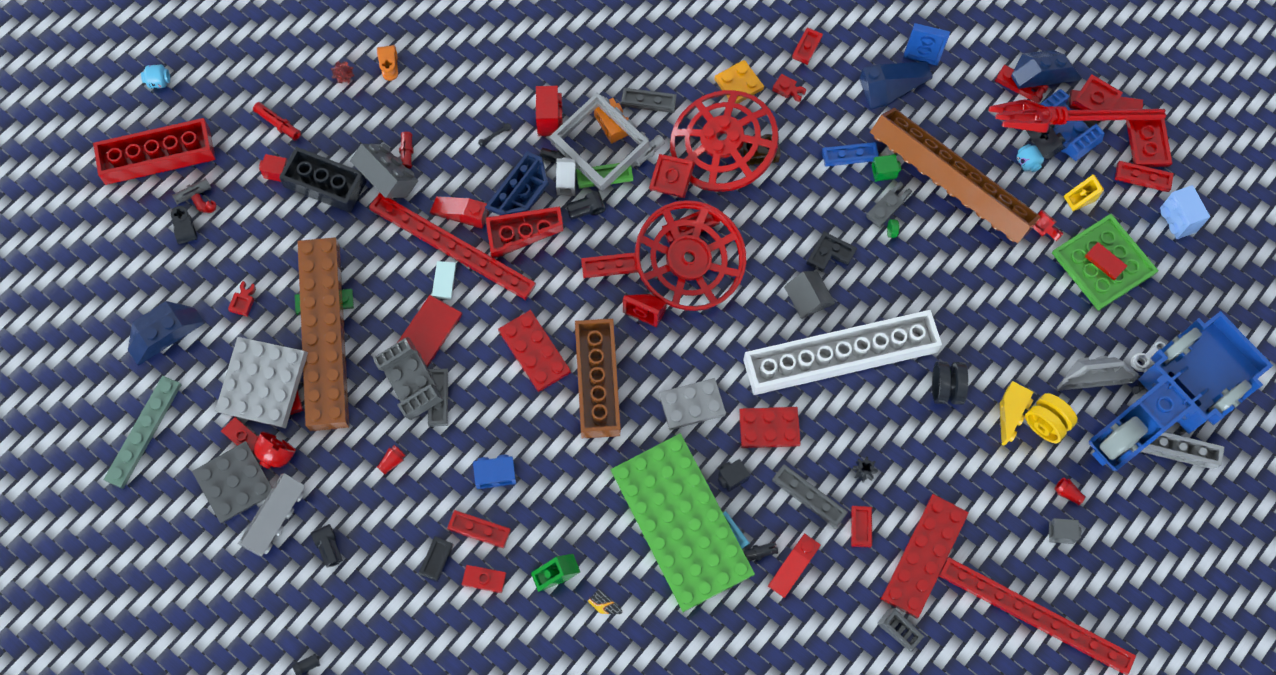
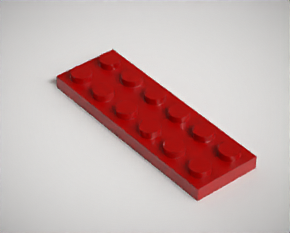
M932 494L881 600L918 619L969 512Z

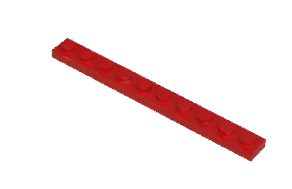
M381 193L377 195L369 206V209L524 300L528 298L536 286L534 281L392 199L385 198Z
M949 557L947 558L939 577L1125 675L1130 673L1136 655Z

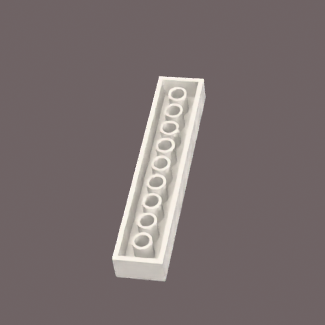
M931 310L748 351L745 352L743 361L753 395L934 354L939 351L942 343Z

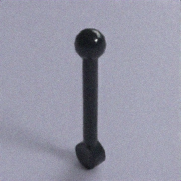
M509 123L504 124L502 129L485 139H480L478 144L484 146L485 142L500 133L510 131L511 125Z

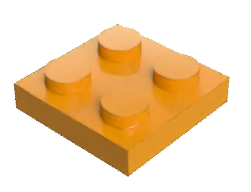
M745 60L714 77L722 91L736 90L755 95L764 90V85ZM738 96L735 103L738 104L748 98Z

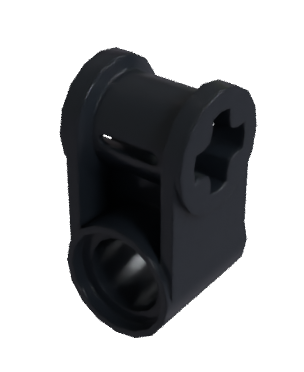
M183 206L173 208L171 218L177 243L183 244L197 240V233L187 209Z

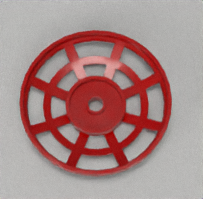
M736 90L717 91L695 100L680 114L671 133L670 152L672 157L677 158L675 137L685 136V147L688 153L685 160L693 161L700 168L710 171L709 182L699 180L691 175L690 183L708 191H732L754 182L768 169L778 149V127L771 110L757 97ZM730 95L728 102L715 103L708 107H705L702 103L714 97ZM738 96L746 97L759 104L762 109L752 113L745 106L735 102ZM696 107L700 112L694 116L687 129H678L683 118ZM726 107L724 115L713 117L709 112L716 108ZM733 108H736L747 114V116L737 120L731 117ZM765 115L769 117L772 126V141L761 138L758 118ZM703 116L707 123L702 129H693L695 123ZM753 122L755 137L745 135L743 126ZM720 134H727L726 139H718ZM691 136L700 137L702 144L694 151H692L690 144ZM744 142L753 144L749 152L742 158L738 151L742 148ZM758 146L770 148L764 161L752 172L746 163L754 156ZM706 151L707 154L713 157L712 164H706L697 157ZM732 156L736 161L730 165L719 166L720 158ZM740 167L745 174V177L733 182L716 183L718 172H729Z
M685 200L667 204L648 217L637 236L635 262L641 280L655 297L667 302V305L674 308L698 311L719 305L735 292L745 273L746 249L740 231L726 214L709 204ZM688 208L700 210L697 221L678 220L674 222L670 211ZM707 213L720 220L728 228L730 234L720 238L711 227L704 224ZM661 215H664L667 226L659 231L654 241L645 237L644 234L651 223ZM692 226L694 230L692 235L681 236L677 227ZM701 230L708 233L715 242L707 245L706 242L699 238ZM668 231L671 232L674 238L669 247L659 243ZM733 240L736 242L739 253L738 269L727 267L728 256L725 245ZM641 243L651 248L650 260L653 270L647 273L643 272L641 266ZM718 248L721 253V265L711 263V252ZM656 251L666 254L667 264L659 268L656 261ZM687 253L691 254L694 258L693 262L686 261L684 255ZM708 270L718 272L715 280L707 285L702 276ZM671 271L677 276L676 287L669 283L662 275ZM724 274L736 277L729 290L717 299L711 290L720 283ZM657 277L665 287L674 292L672 301L660 295L650 285L648 280ZM686 280H696L701 289L684 290L683 288ZM704 294L710 302L698 306L679 304L681 295L696 296Z

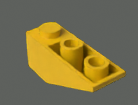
M1014 381L1007 387L999 403L1001 443L1003 446L1008 441L1012 442L1017 434L1014 430L1017 425L1020 426L1025 418L1023 412L1025 409L1028 410L1033 402V399H1031L1033 391Z

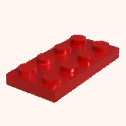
M531 310L498 328V332L537 392L542 391L571 373L568 365Z

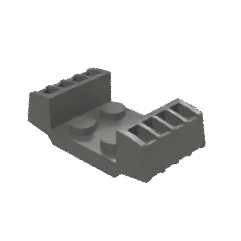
M409 337L402 339L373 358L377 368L385 372L398 396L400 403L397 405L404 417L412 420L443 401L435 380Z

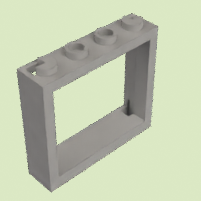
M598 93L593 95L550 136L551 144L565 157L576 159V168L601 192L649 148V139L645 136V133L639 132L636 129V125L630 119L626 120L623 117V113L617 107L613 108L610 105L607 97L605 98ZM597 107L605 112L639 144L605 178L600 176L563 140Z

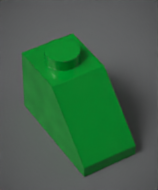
M568 554L553 558L533 571L531 575L538 592L568 581L579 574L580 569L574 554Z

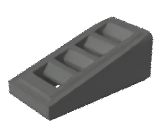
M895 608L888 609L877 623L910 652L915 649L924 637ZM900 623L901 625L899 626V628L895 630L894 628L896 627V625ZM905 628L908 629L902 637L901 633L905 630ZM911 634H914L915 636L908 643L906 640Z

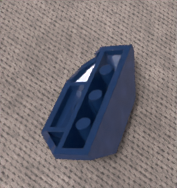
M1055 50L1022 54L1011 74L1018 89L1081 80V76L1067 56Z
M527 151L485 208L498 215L529 211L549 184L542 157Z
M165 301L132 322L128 351L139 366L199 328L205 322L194 307Z

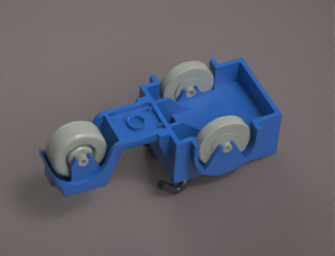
M1221 311L1206 323L1198 318L1182 334L1176 336L1150 358L1155 364L1138 379L1140 383L1132 388L1134 394L1140 393L1145 388L1148 392L1089 440V445L1095 451L1092 455L1102 466L1107 464L1112 471H1117L1176 422L1181 427L1173 434L1179 436L1184 435L1186 432L1190 434L1207 420L1212 425H1215L1242 403L1243 400L1263 386L1258 378L1273 365Z

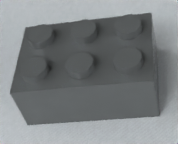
M361 144L350 159V162L385 198H406L419 181L414 176V173L402 164V160L394 156L390 152V148L385 144Z

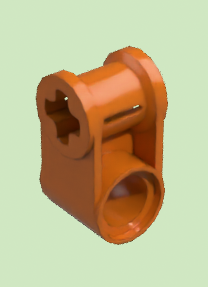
M396 46L377 47L379 66L382 70L383 78L387 81L395 80L398 77Z

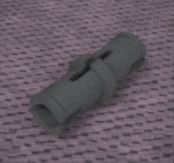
M204 178L193 185H187V188L172 194L176 204L179 205L193 197V195L201 194L211 189V186L207 179Z

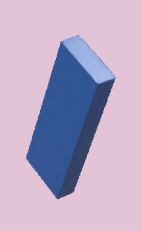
M876 142L822 148L825 167L873 162L874 157L879 156Z

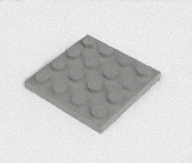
M237 337L215 412L286 428L308 352Z

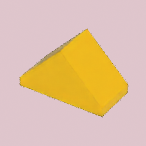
M1093 174L1063 197L1072 211H1075L1097 201L1104 188Z

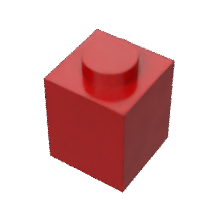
M265 154L264 159L259 164V170L263 178L281 182L279 176L288 160L287 158Z

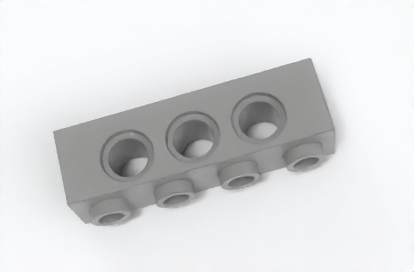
M1164 432L1141 452L1215 469L1222 465L1224 447Z

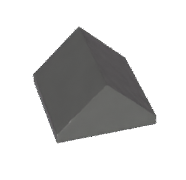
M803 271L784 286L801 319L835 304L818 271Z

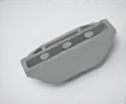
M1100 356L1091 360L1089 358H1080L1057 386V390L1129 384L1139 378V375L1124 361L1116 357Z

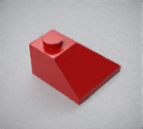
M651 294L624 295L623 313L656 328L658 327L666 311L667 302Z

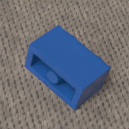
M504 454L494 459L482 457L478 458L477 461H473L477 489L516 484L513 456Z

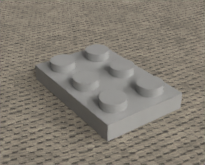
M715 378L659 392L669 430L726 415Z

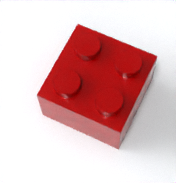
M536 86L538 136H551L563 124L562 93H558V86Z

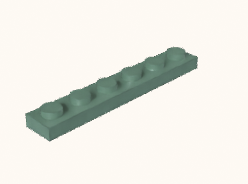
M162 375L104 477V481L124 489L182 386L179 382Z

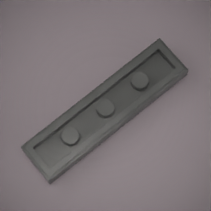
M785 464L772 479L775 484L835 529L848 513V511Z

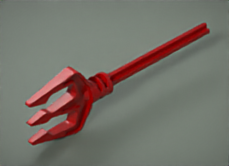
M1026 99L989 107L990 112L998 113L995 119L1006 120L1003 121V127L1042 133L1048 132L1049 126L1052 124L1064 125L1067 121L1162 120L1166 118L1165 109L1068 110L1065 106L1045 107Z

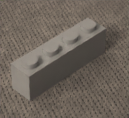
M285 473L281 474L238 544L258 556L267 554L273 545L270 542L274 536L278 537L283 529V521L285 518L289 519L294 511L293 505L296 501L299 502L305 493L303 491L305 485Z

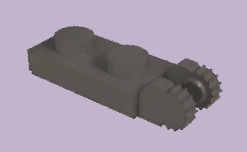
M901 181L866 214V217L879 228L903 205L904 201L912 193V190L908 189L901 197L896 195L903 187Z

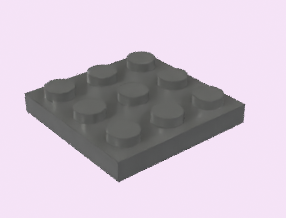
M246 441L192 471L221 524L265 500L273 488Z

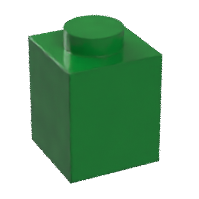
M896 154L874 157L871 165L875 182L896 179L901 171V163L897 161Z

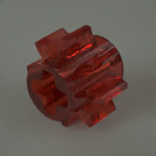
M343 61L342 64L335 62L336 66L331 68L333 71L332 78H337V83L342 84L343 81L350 83L349 79L354 77L352 71L354 67L348 66L347 61Z

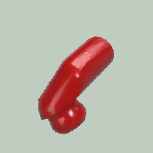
M195 194L191 197L199 212L213 213L216 210V203L214 201L204 202L200 194Z

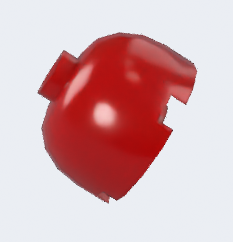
M261 432L254 444V452L260 460L259 464L270 469L271 466L278 468L289 463L296 449L283 439L282 441L275 439L277 436Z

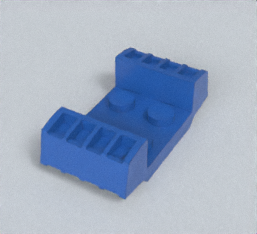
M1059 89L1040 103V105L1045 107L1065 106L1068 110H1071L1066 105L1070 96L1062 89ZM1067 121L1066 124H1058L1053 128L1056 133L1060 132L1065 139L1063 144L1066 148L1062 152L1067 153L1074 161H1077L1100 144L1105 134L1097 124L1089 128L1083 121Z

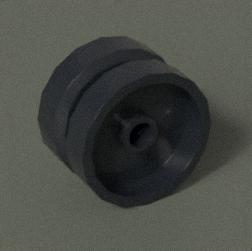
M936 361L932 373V396L934 403L946 404L950 399L952 404L964 405L968 393V370L966 363L953 362L950 366L948 362Z

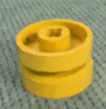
M1049 393L1042 395L1036 402V406L1031 407L1025 414V419L1031 429L1051 443H1059L1066 436L1067 431L1075 426L1078 420L1076 413L1064 400Z

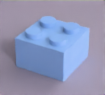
M1193 185L1172 192L1160 207L1161 214L1166 219L1169 229L1176 239L1196 233L1210 218Z

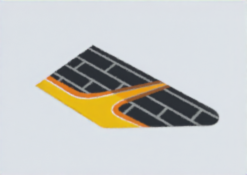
M600 589L588 600L600 614L623 613Z

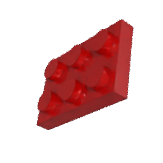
M1165 119L1126 120L1133 164L1145 167H1170L1172 165Z
M798 407L739 409L741 448L800 446Z

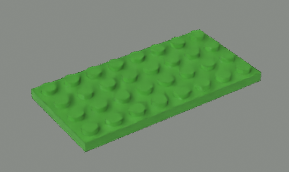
M681 433L610 469L682 612L755 575Z

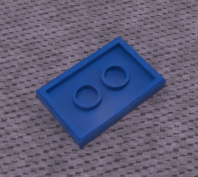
M914 23L903 57L938 66L950 31Z

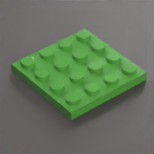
M1112 214L1052 251V255L1098 311L1159 271ZM1097 242L1127 265L1125 270L1115 280H1112L1084 257Z

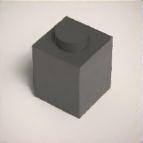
M1054 518L1049 522V542L1074 544L1081 538L1082 530L1079 527V520Z

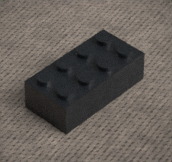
M299 147L294 149L279 176L285 188L351 213L367 183L365 176L359 170Z

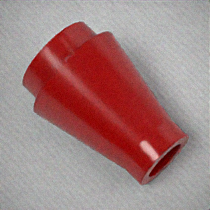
M395 445L392 448L389 447L377 468L386 475L391 469L403 462V458L406 455Z
M1062 478L1054 488L1057 495L1077 505L1082 504L1086 498L1070 479Z

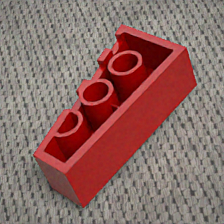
M560 206L485 218L490 252L494 259L563 231Z

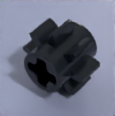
M868 457L863 461L858 458L856 461L858 466H853L852 468L853 471H856L854 478L859 477L862 479V483L867 478L872 481L874 479L872 474L878 472V469L874 468L875 461H869ZM862 468H863V469L867 468L868 471H864V472H863L861 469H862Z

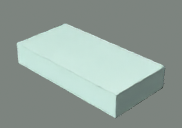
M437 261L432 292L433 297L452 300L456 263Z

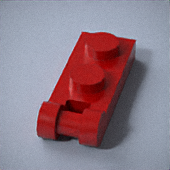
M1004 64L995 82L1036 103H1040L1043 93H1046L1049 88L1048 85L1018 89L1011 77L1014 69Z

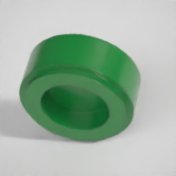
M890 219L887 225L888 238H896L899 234V221Z

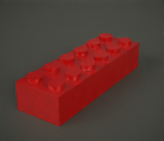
M204 118L93 143L98 176L105 185L216 160L210 128Z

